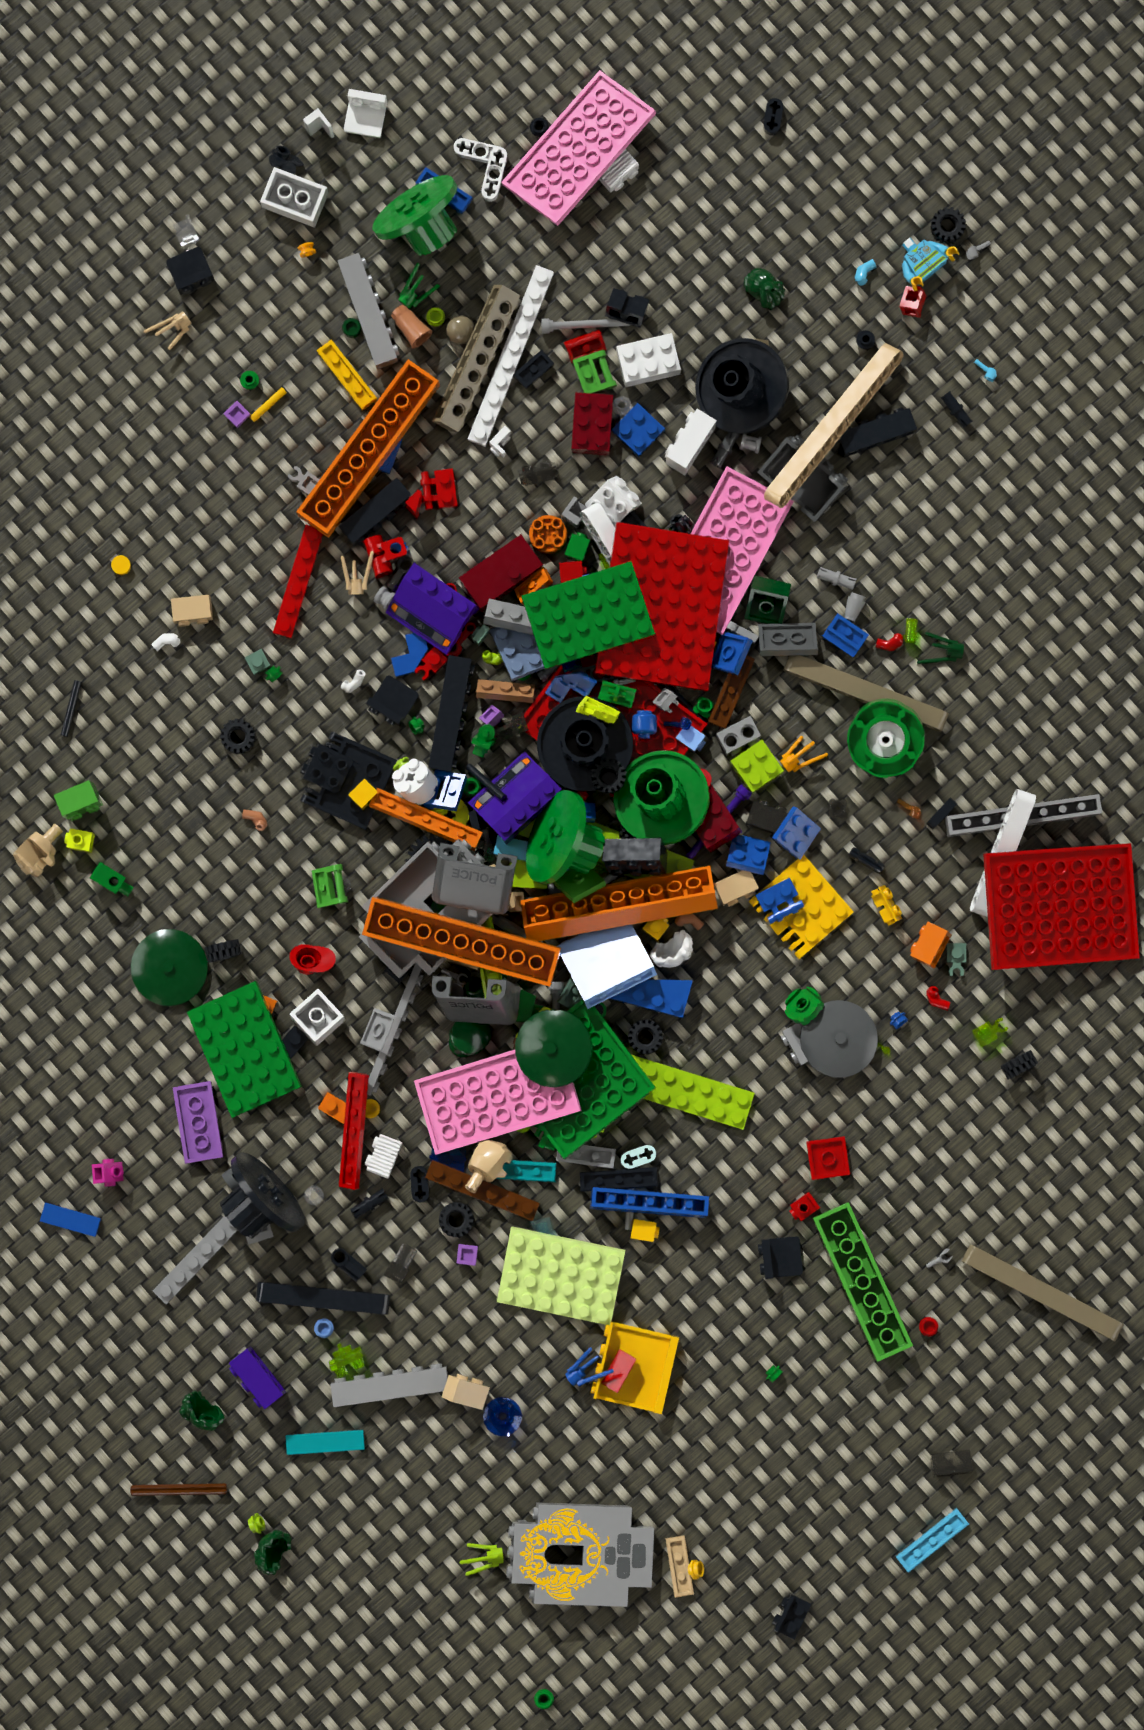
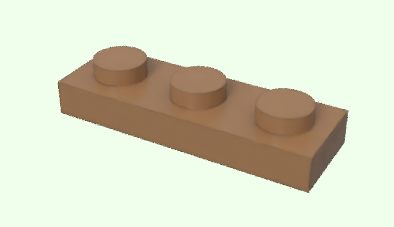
M478 679L476 698L533 703L535 685Z

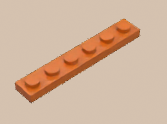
M376 789L377 794L371 799L369 807L451 842H455L457 839L461 841L465 839L472 846L470 850H476L483 832L382 789Z

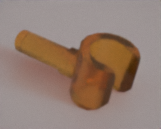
M901 799L897 800L898 804L911 810L910 817L919 819L921 814L919 807L909 805Z

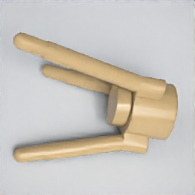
M183 311L145 329L144 333L153 331L166 324L168 325L156 332L155 336L164 333L173 326L177 331L181 329V332L168 347V350H171L180 338L190 330L188 326L191 324V321Z
M373 551L370 552L363 583L362 579H357L356 561H352L353 579H349L345 558L341 556L348 594H364V590H367V582L374 555Z

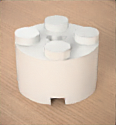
M411 759L392 775L394 788L405 800L417 803L418 805L429 801L435 794V787L438 786L436 776L423 762L417 759Z

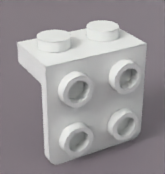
M615 476L608 479L585 503V506L588 508L595 503H599L615 527L616 522H621L629 512L637 509L642 503L639 501L637 494L629 490L625 481Z

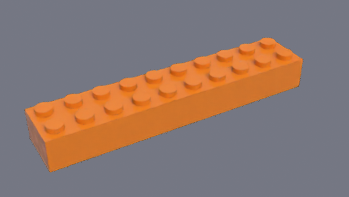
M408 359L296 511L298 517L329 538L440 387L439 380Z
M710 866L607 884L576 903H573L563 893L521 900L526 938L538 942L718 909Z
M375 896L371 899L362 932L364 936L549 987L552 985L561 952L560 947Z

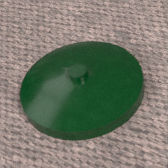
M164 929L148 935L139 943L131 960V975L136 988L146 999L163 1006H177L190 1001L201 991L208 975V960L203 947L194 937L183 931Z
M550 1009L534 1014L525 1021L517 1034L515 1055L518 1065L530 1080L542 1086L562 1087L575 1082L584 1074L592 1058L593 1045L587 1027L577 1016L564 1010Z

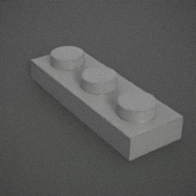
M583 1145L566 1159H563L557 1151L556 1161L613 1168L616 1149Z

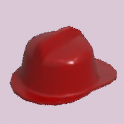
M301 944L291 950L290 962L300 973L311 975L315 972L321 973L330 970L336 962V956L329 948Z

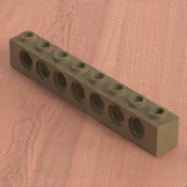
M504 285L493 286L432 422L450 432H459L465 423L464 419L472 408L474 397L480 391L482 379L488 373L487 368L496 355L497 346L503 340V333L511 322V315L518 307V300L521 295ZM500 304H502L503 307L502 312H500L499 309ZM493 321H494V323H495L494 329L492 328V322H493ZM485 338L487 339V345H486V346L484 345V340H485ZM477 355L479 356V359H480V360H479V363H477V361H476ZM470 372L472 374L471 380L468 378ZM462 389H463V391H464V396H463V397H461V390H462ZM454 406L456 407L455 415L453 413Z

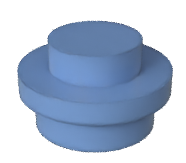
M326 1318L318 1320L314 1326L316 1335L321 1338L329 1337L334 1330L333 1323Z

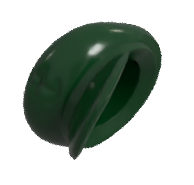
M455 1022L449 1033V1048L452 1053L464 1058L481 1052L491 1040L492 1032L490 1025Z

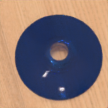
M498 1397L490 1401L485 1407L483 1421L486 1428L494 1435L508 1436L519 1428L522 1421V1412L514 1400L507 1397ZM502 1412L507 1415L504 1420L499 1418V1414Z

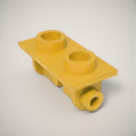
M883 885L871 891V897L876 907L878 908L882 905L885 907L879 911L884 923H887L889 926L902 919L901 909L898 905H895L892 899L893 894L888 887L886 888Z

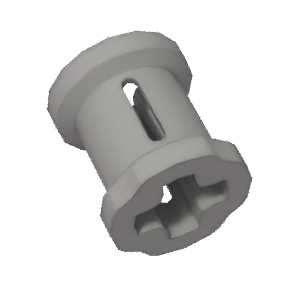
M747 433L743 434L740 450L748 449L758 454L762 437L756 438L747 436Z

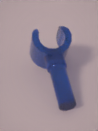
M682 717L681 722H664V726L679 727L683 730H689L692 721L686 717Z

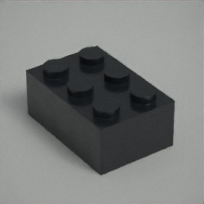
M661 838L605 839L602 861L609 874L619 877L623 874H630L632 876H641L642 874L660 876L667 872L668 852Z

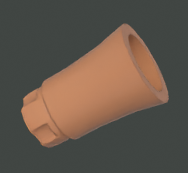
M404 304L392 312V319L413 349L421 346L432 335L433 331L422 323Z

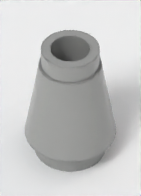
M851 592L847 599L844 618L855 622V619L866 603L864 602L866 597Z

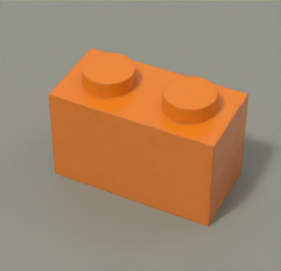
M927 922L926 926L923 925L919 932L920 937L918 941L912 945L910 956L914 960L934 969L952 935L949 931Z

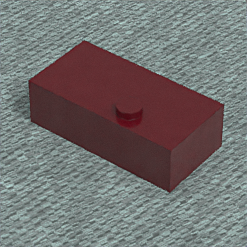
M520 534L460 576L459 581L482 612L487 609L489 599H501L529 578L543 564L522 534Z

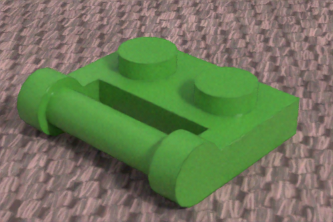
M605 350L573 360L583 393L595 394L617 386L607 364ZM594 360L599 361L606 381L605 383L601 384L593 362Z
M342 864L312 870L317 908L348 902L342 878ZM332 872H334L338 898L335 897Z

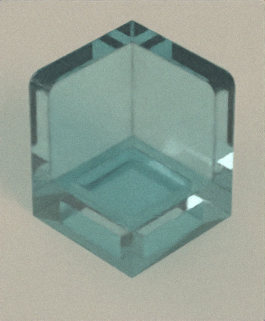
M550 1217L531 1221L533 1231L554 1235Z

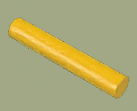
M281 387L249 418L253 422L258 420L287 393L284 388Z

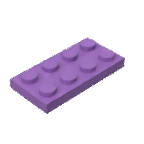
M207 1081L173 1087L185 1164L224 1157L212 1082Z

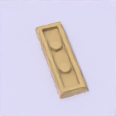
M685 1535L665 1538L674 1596L694 1595L692 1579L688 1574L689 1560Z

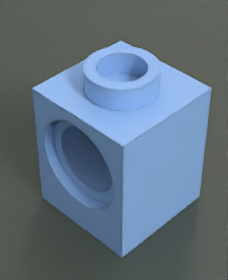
M688 723L685 724L676 737L678 741L689 747V750L693 753L696 750L700 752L706 744L704 741L705 735Z

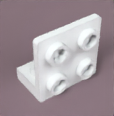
M349 89V104L344 132L380 138L387 107L386 95Z

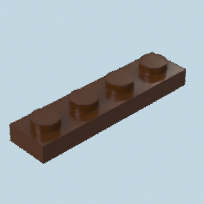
M746 656L738 675L728 673L708 723L726 729L755 658Z

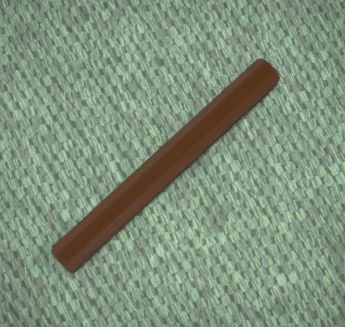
M227 1484L132 1485L130 1493L131 1496L221 1495L227 1493Z

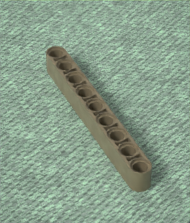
M790 655L783 669L788 674L866 704L877 699L888 698L898 700L918 714L923 726L935 731H943L949 713L801 655Z
M971 1244L961 1262L1113 1341H1116L1124 1326L1123 1323Z

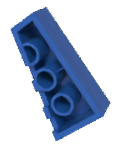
M647 979L609 999L683 1018L693 980Z

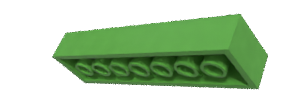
M849 1202L813 1217L814 1224L877 1362L912 1347L913 1344Z

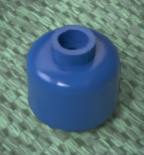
M648 710L637 711V714L632 716V732L638 735L640 739H649L650 735L657 732L656 715Z

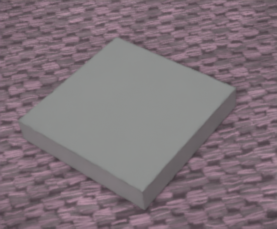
M374 1008L360 1044L387 1054L401 1018Z

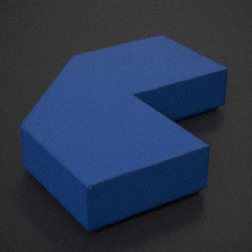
M415 633L405 635L409 654L391 658L396 677L414 673L428 651L426 640Z
M582 671L555 676L545 694L559 703L563 701L570 688L584 697L589 696L597 680Z

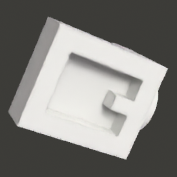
M506 426L489 442L491 452L497 457L499 455L503 458L506 456V452L500 445L504 446L511 439V431Z

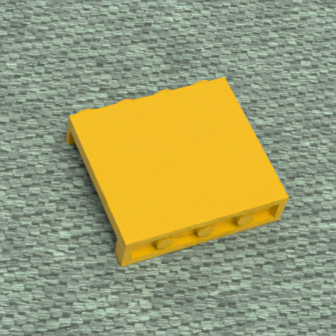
M611 1322L610 1326L606 1325L604 1336L607 1337L606 1344H601L599 1355L603 1357L602 1362L597 1363L595 1374L609 1369L619 1349L635 1357L636 1361L618 1393L601 1384L604 1377L598 1378L597 1383L593 1382L591 1393L594 1394L593 1399L597 1398L662 1414L679 1337Z

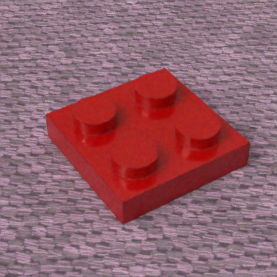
M845 1136L806 1142L811 1180L850 1175Z

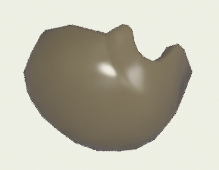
M464 315L454 316L447 324V336L451 342L459 345L466 344L471 337L475 325L469 317Z

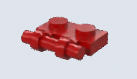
M453 468L435 470V478L432 479L429 478L428 471L421 472L422 479L420 480V485L423 487L424 493L422 501L425 503L426 510L433 509V502H438L439 509L458 507ZM436 485L437 495H431L430 486Z

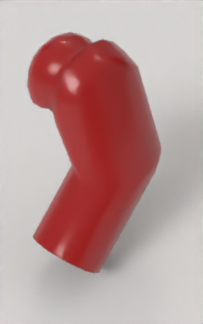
M896 633L888 641L878 638L875 647L890 652L894 651L903 644V636Z
M929 987L926 991V996L930 1005L948 1011L950 1001L940 998L937 987Z

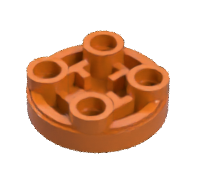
M544 515L533 521L529 530V539L537 551L551 554L559 551L564 546L567 539V530L560 518Z

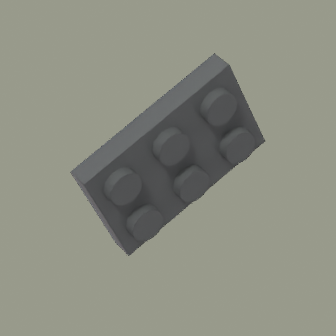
M816 623L758 624L760 656L818 655Z

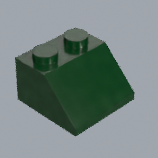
M754 575L744 619L765 624H782L791 584Z

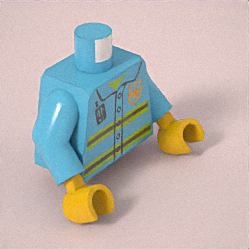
M908 238L902 244L908 252L903 258V276L912 285L913 290L916 291V285H922L923 287V282L946 264L947 257H949L950 261H954L955 259L952 255H959L960 253L954 246L947 247L943 244L933 241L927 242L926 240L916 245L911 238Z

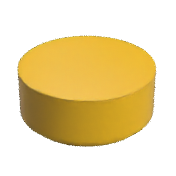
M119 555L112 560L111 567L116 574L125 575L131 569V562L127 557Z
M367 1099L365 1117L375 1118L380 1112V1105L376 1100Z

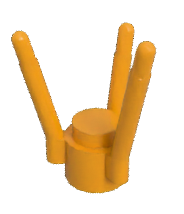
M800 736L791 748L782 755L783 758L780 760V763L788 773L792 770L795 773L800 768L827 757L828 753L797 765L799 763L797 758L815 744L812 741L794 755L792 752L803 739V736Z

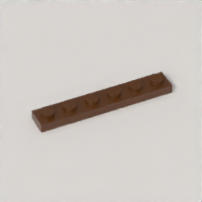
M434 1160L431 1161L425 1179L533 1221L540 1203L484 1180L478 1187L477 1192L472 1193L465 1188V1185L472 1177L471 1175Z

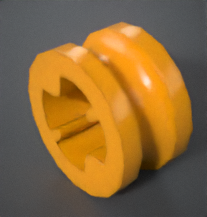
M307 242L297 247L298 251H301L300 257H308L316 253V249H313V242Z

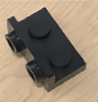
M791 1593L788 1597L785 1596L780 1605L783 1608L780 1615L776 1614L772 1621V1625H774L773 1630L795 1640L812 1604Z

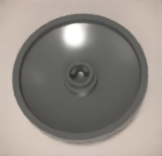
M835 1000L824 1003V1007L808 1025H802L800 1045L808 1063L816 1071L829 1077L844 1078L860 1072L871 1062L877 1049V1030L872 1018L863 1008L848 1001Z

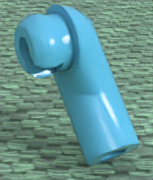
M873 259L857 268L855 281H857L858 285H865L868 281L866 279L867 273L876 268Z

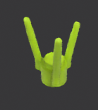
M468 1543L467 1547L490 1551H487V1556L466 1559L459 1562L460 1564L482 1561L490 1563L466 1572V1576L492 1567H498L499 1564L504 1563L502 1547L497 1548V1545Z

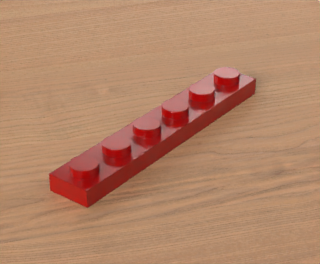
M307 524L303 531L273 630V634L292 639L323 537L321 532Z
M349 1072L339 1177V1187L353 1190L359 1189L369 1081V1075L357 1072Z

